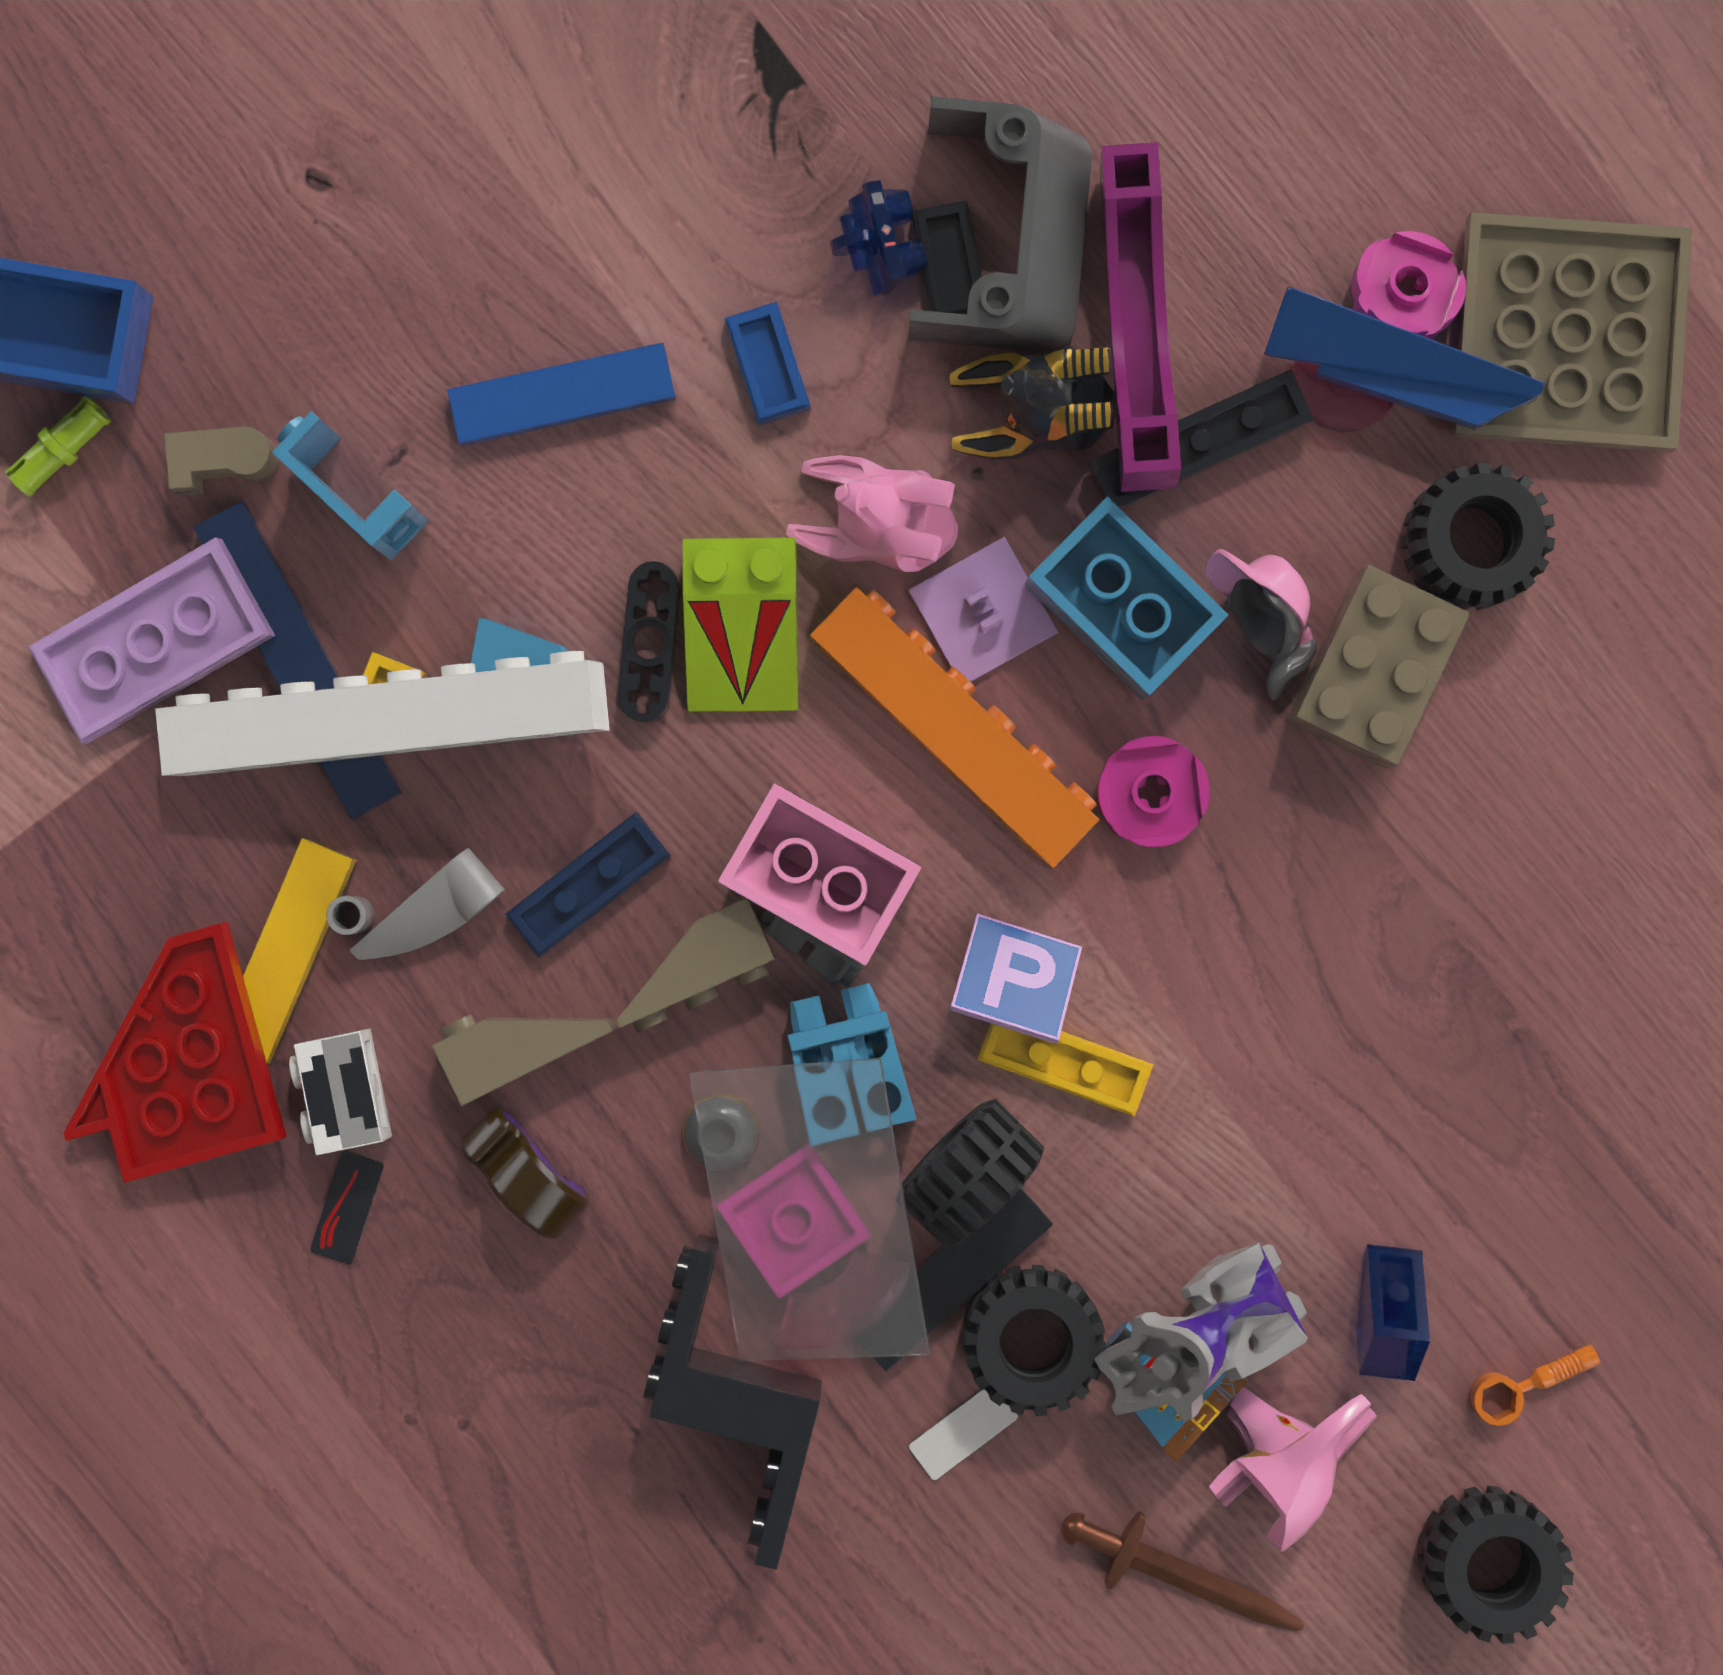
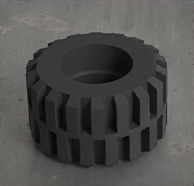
M1477 463L1468 469L1466 465L1454 469L1422 492L1413 502L1415 505L1413 510L1406 514L1403 525L1407 526L1408 530L1406 534L1401 536V549H1408L1410 556L1404 560L1407 571L1415 569L1420 578L1414 583L1419 589L1425 590L1429 588L1434 592V596L1447 602L1454 603L1453 605L1463 610L1471 607L1481 610L1503 603L1530 588L1535 583L1534 578L1544 573L1549 561L1544 559L1545 554L1554 550L1555 538L1547 537V530L1555 526L1553 514L1544 516L1541 510V506L1548 503L1542 492L1533 496L1528 490L1534 482L1525 475L1517 480L1511 477L1513 468L1501 465L1493 470L1490 469V463ZM1463 507L1481 509L1490 514L1499 524L1503 533L1504 548L1499 562L1494 567L1482 569L1471 566L1463 561L1455 552L1450 540V524L1455 512Z
M997 1099L984 1102L960 1120L923 1157L901 1184L896 1200L944 1248L947 1249L961 1244L982 1228L1025 1184L1038 1167L1044 1146Z
M1032 1264L1031 1269H1021L1020 1265L1008 1268V1274L1001 1277L998 1274L995 1275L983 1291L978 1290L972 1297L973 1304L970 1310H966L963 1320L964 1333H962L968 1368L971 1370L974 1381L980 1390L984 1389L988 1393L990 1400L998 1406L1004 1403L1010 1407L1011 1412L1023 1415L1024 1410H1033L1035 1416L1048 1415L1047 1409L1058 1406L1059 1412L1071 1407L1069 1400L1075 1396L1082 1400L1090 1392L1087 1385L1091 1379L1097 1381L1101 1374L1094 1358L1107 1348L1103 1335L1106 1333L1103 1321L1085 1289L1077 1281L1073 1282L1069 1279L1066 1273L1057 1269L1054 1272L1045 1269L1044 1265ZM1029 1309H1043L1056 1314L1064 1324L1067 1335L1065 1346L1060 1355L1052 1363L1036 1369L1021 1368L1012 1364L1004 1356L1000 1345V1336L1007 1322L1016 1314Z
M1487 1486L1486 1493H1481L1476 1487L1463 1489L1465 1499L1458 1501L1453 1495L1443 1500L1448 1509L1442 1515L1438 1514L1435 1510L1432 1511L1427 1518L1428 1522L1433 1526L1431 1533L1421 1531L1418 1541L1425 1549L1424 1554H1417L1418 1567L1425 1574L1421 1579L1426 1590L1456 1627L1466 1634L1470 1630L1479 1640L1490 1643L1492 1635H1495L1502 1644L1514 1643V1633L1520 1632L1526 1640L1538 1635L1534 1626L1542 1621L1549 1627L1556 1620L1551 1613L1553 1607L1558 1605L1564 1609L1569 1597L1562 1591V1586H1573L1574 1573L1565 1565V1563L1573 1560L1570 1548L1561 1541L1564 1538L1563 1534L1532 1502L1530 1503L1522 1495L1510 1490L1509 1494H1506L1500 1487ZM1507 1536L1518 1539L1521 1547V1561L1517 1572L1509 1582L1492 1590H1479L1469 1586L1467 1567L1473 1552L1478 1546L1495 1537Z

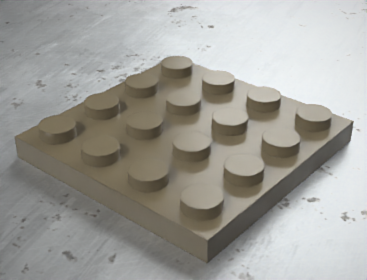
M1471 212L1466 217L1462 271L1466 280V294L1459 313L1457 350L1545 383V386L1535 401L1529 404L1525 403L1498 416L1492 422L1475 430L1452 423L1451 437L1673 452L1677 450L1692 228Z

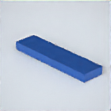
M664 343L447 389L458 443L461 446L676 400Z

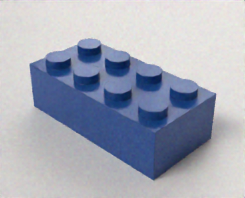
M0 258V381L135 404L154 296L133 280Z

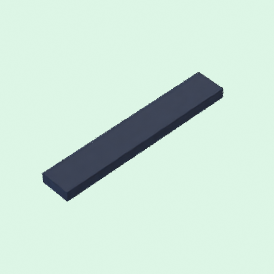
M241 501L194 526L193 528L202 545L215 537L223 540L274 632V637L257 647L278 686L280 687L281 684L314 682L315 691L334 689L333 679L340 676L247 504ZM383 755L320 762L350 819L355 820L403 794Z

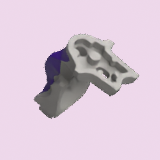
M1258 1242L1217 1256L1208 1262L1180 1290L1184 1299H1189L1196 1312L1187 1317L1161 1316L1156 1312L1139 1314L1132 1319V1334L1130 1338L1107 1348L1094 1358L1100 1371L1114 1385L1116 1399L1111 1407L1116 1416L1168 1404L1175 1408L1183 1422L1191 1420L1198 1414L1203 1404V1393L1223 1372L1230 1382L1245 1378L1266 1368L1307 1341L1308 1337L1301 1325V1321L1307 1312L1298 1295L1293 1294L1291 1291L1284 1292L1276 1276L1280 1271L1282 1262L1273 1245L1261 1246ZM1141 1355L1153 1357L1155 1361L1152 1368L1143 1367L1139 1363V1357Z

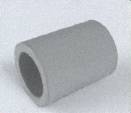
M340 896L330 903L326 916L332 930L342 935L364 933L372 926L375 919V911L370 901L364 897ZM350 902L354 903L360 911L359 922L353 928L348 927L342 919V911Z

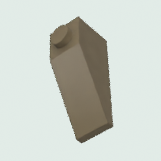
M472 1014L443 1027L441 1030L446 1039L432 1045L461 1106L616 1030L618 1026L614 1018H488L476 1023Z

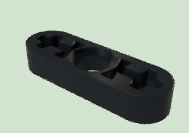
M656 561L645 562L639 565L629 578L619 684V704L623 712L632 720L646 724L661 719L670 706L680 584L673 570L667 565ZM652 573L660 574L662 583L670 585L669 592L660 593L657 600L658 613L669 611L667 622L655 617L635 619L636 609L648 612V595L646 592L639 591L640 583L649 582ZM654 627L664 634V650L655 658H643L634 649V638L643 628ZM633 663L647 669L664 666L662 677L651 674V691L655 694H660L659 704L653 703L649 705L648 713H639L638 704L629 699L630 693L639 692L642 684L641 673L630 675Z

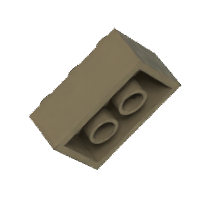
M1367 565L1356 572L1288 714L1286 722L1384 769L1398 766L1471 613L1376 567Z

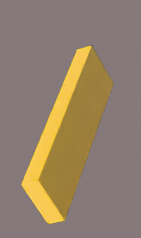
M305 838L301 839L243 975L267 1064H270L329 927L326 916L327 909L333 900L342 896L357 861Z

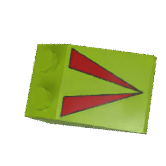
M683 539V607L688 712L798 711L796 539Z

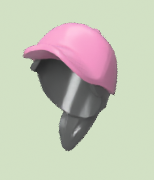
M1218 549L1208 559L1206 575L1210 583L1227 597V607L1240 618L1249 642L1260 653L1272 660L1265 682L1269 697L1272 700H1276L1285 686L1310 665L1316 654V641L1310 628L1306 625L1310 611L1308 588L1300 574L1287 560L1280 556L1269 554L1259 557L1250 564H1246L1231 553Z

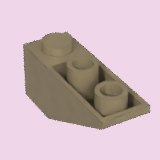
M746 898L696 920L617 1019L619 1027L621 1028L633 1022L636 1031H642L668 1019L664 1008L684 1000L689 1010L718 997L714 987L735 977L738 986L741 987L770 974L766 963L775 960L776 956L752 902Z

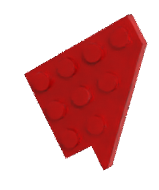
M228 922L214 924L167 939L63 1133L65 1141L109 1129L124 1183L287 1138Z

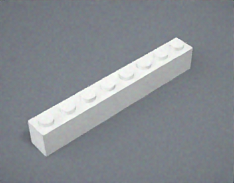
M568 651L549 654L550 664L530 666L529 657L495 660L496 670L476 672L475 664L473 663L441 666L440 677L422 678L421 670H400L388 672L387 683L368 685V676H348L334 678V689L315 691L314 682H295L281 684V694L263 696L262 688L228 690V700L210 702V694L176 696V706L155 709L162 776H194L610 731L604 667L601 662L585 660L584 651Z

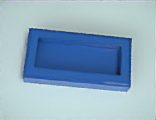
M777 301L724 318L758 425H765L811 410Z

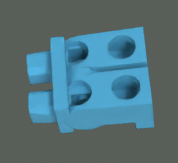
M869 983L841 990L848 1020L829 1025L826 1024L820 995L791 1002V1024L794 1033L789 1034L788 1038L811 1146L861 1134L848 1081L853 1078L855 1079L867 1132L917 1120L887 1012L880 1011L878 1000Z

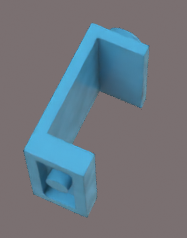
M312 411L304 419L298 416L291 420L279 433L277 441L280 444L272 453L367 543L392 561L429 520L395 489L364 520L312 471L342 438Z

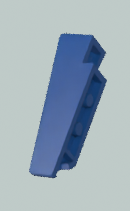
M1287 287L1264 355L1274 358L1317 364L1319 367L1315 375L1316 378L1473 430L1492 422L1498 416L1525 403L1529 404L1535 401L1545 386V383L1292 287Z

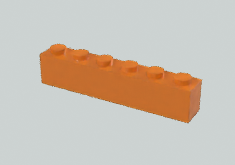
M856 587L810 634L811 641L1049 869H1053L1100 820L1091 812L1097 803L1075 782H1072L1066 788L1051 773L1057 765L1037 745L1033 743L1028 749L1023 747L1011 735L1017 727L1001 710L992 705L986 711L971 697L976 687L953 666L946 673L931 658L936 649L917 630L912 628L905 634L891 620L896 611L881 595L873 589L865 595Z

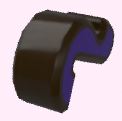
M492 1108L460 1140V1149L463 1155L485 1175L488 1185L498 1199L523 1224L542 1237L557 1238L588 1207L589 1196L585 1189L568 1177L560 1175L521 1124L504 1109Z

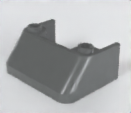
M931 96L928 133L985 139L988 150L998 160L1005 163L1027 165L1017 274L995 272L979 278L970 290L967 315L911 309L908 340L1051 353L1062 349L1071 340L1077 320L1092 164V151L1089 143L1081 134L1022 105Z

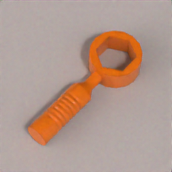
M1588 1344L1534 1369L1528 1379L1516 1383L1503 1373L1490 1372L1483 1374L1475 1380L1470 1389L1469 1399L1471 1407L1482 1420L1490 1425H1508L1515 1421L1523 1410V1393L1533 1388L1545 1390L1561 1381H1565V1379L1578 1375V1373L1600 1365V1359L1593 1346ZM1502 1382L1511 1388L1510 1408L1491 1416L1482 1409L1483 1390Z

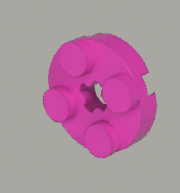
M1396 232L1391 238L1383 239L1380 242L1377 240L1369 245L1356 265L1351 281V292L1354 298L1352 310L1433 340L1439 332L1449 326L1462 307L1466 294V280L1463 271L1458 274L1456 266L1450 260L1454 254L1444 243L1421 232ZM1405 276L1415 280L1414 288L1420 291L1421 295L1407 296L1398 289L1396 283H1401Z
M1163 736L1140 737L1124 744L1106 760L1097 782V802L1105 822L1111 827L1116 836L1141 847H1163L1181 841L1197 827L1208 808L1210 799L1209 779L1203 764L1180 743ZM1147 776H1155L1158 785H1167L1168 796L1159 798V808H1149L1148 801L1138 797V788L1146 785Z

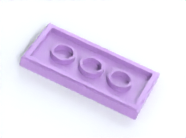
M215 537L30 645L28 648L80 743L89 744L271 639L275 634L222 539Z

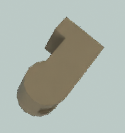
M242 426L164 433L169 489L180 496L203 495L202 479L239 476L247 481L259 482L268 479L278 467L279 459L272 453L276 446L263 433L252 427Z

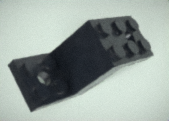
M699 1234L693 1248L684 1246L682 1253L679 1255L672 1287L682 1289L679 1302L670 1300L668 1309L665 1310L657 1342L668 1346L665 1356L657 1354L655 1356L654 1363L650 1368L643 1398L653 1400L650 1418L770 1448L762 1488L771 1490L769 1499L758 1496L747 1544L757 1546L755 1565L777 1570L820 1404L822 1380L693 1347L721 1241L720 1239Z

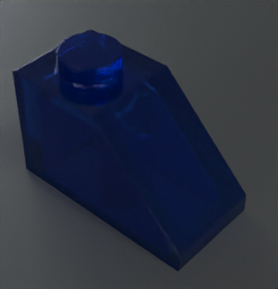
M1367 1244L1364 1254L1356 1325L1359 1375L1408 1381L1416 1380L1430 1344L1422 1250Z

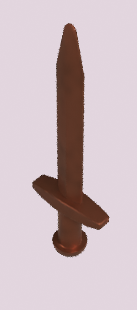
M1138 1511L1131 1519L1121 1536L1085 1521L1083 1513H1072L1062 1522L1061 1534L1069 1545L1073 1546L1075 1542H1079L1111 1556L1105 1577V1585L1108 1589H1113L1127 1568L1131 1567L1258 1623L1292 1630H1302L1304 1628L1302 1620L1271 1598L1140 1542L1146 1521L1145 1514L1141 1511Z

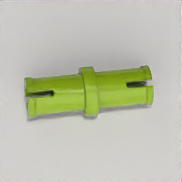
M84 395L81 401L52 428L45 426L38 433L40 440L11 467H8L5 470V474L9 476L10 481L19 490L32 497L36 490L64 464L71 466L78 460L76 453L105 425H108L111 419L94 400Z

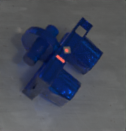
M881 180L865 182L862 185L863 191L850 198L848 202L851 213L839 218L843 235L834 238L830 242L832 255L850 256L854 272L867 269L874 296L890 293L901 281L922 272L928 263L923 244L919 240L898 243L893 227L906 225L913 218V207L908 190H883Z

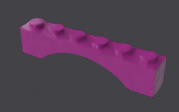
M1158 142L1102 146L1100 186L1121 492L1173 489L1178 486L1181 473L1178 416L1172 380L1167 326Z

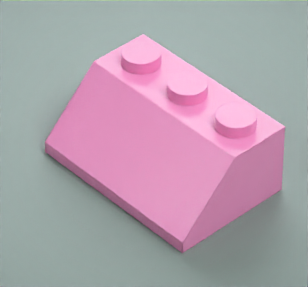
M774 783L718 882L866 966L922 867Z

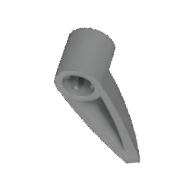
M468 847L438 871L349 951L359 960L394 956L421 948L446 936L470 921L499 897L505 889Z

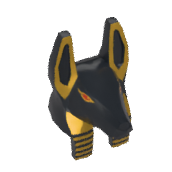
M1071 346L1039 356L1003 353L986 356L958 368L950 374L951 387L1001 388L999 403L1004 426L953 437L952 449L967 455L991 460L1019 459L1044 449L1084 450L1091 448L1108 429H1113L1116 418L1114 391L1102 376L1112 373L1110 349L1107 347L1076 349Z

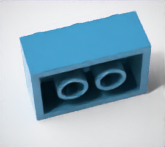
M1108 496L1033 571L1024 584L1142 701L1149 697L1228 616Z

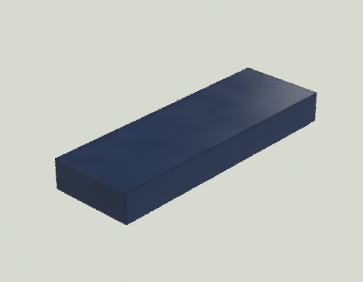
M635 812L510 909L505 915L540 958L672 855L641 815Z

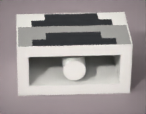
M370 1028L294 1045L296 1055L290 1057V1073L295 1088H303L307 1110L301 1112V1128L306 1143H314L316 1155L379 1143L392 1137Z

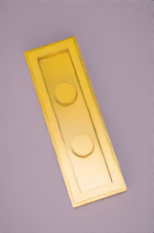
M992 1023L989 1024L977 1057L979 1061L1134 1117L1154 1065L1061 1031L1059 1041L1055 1044Z

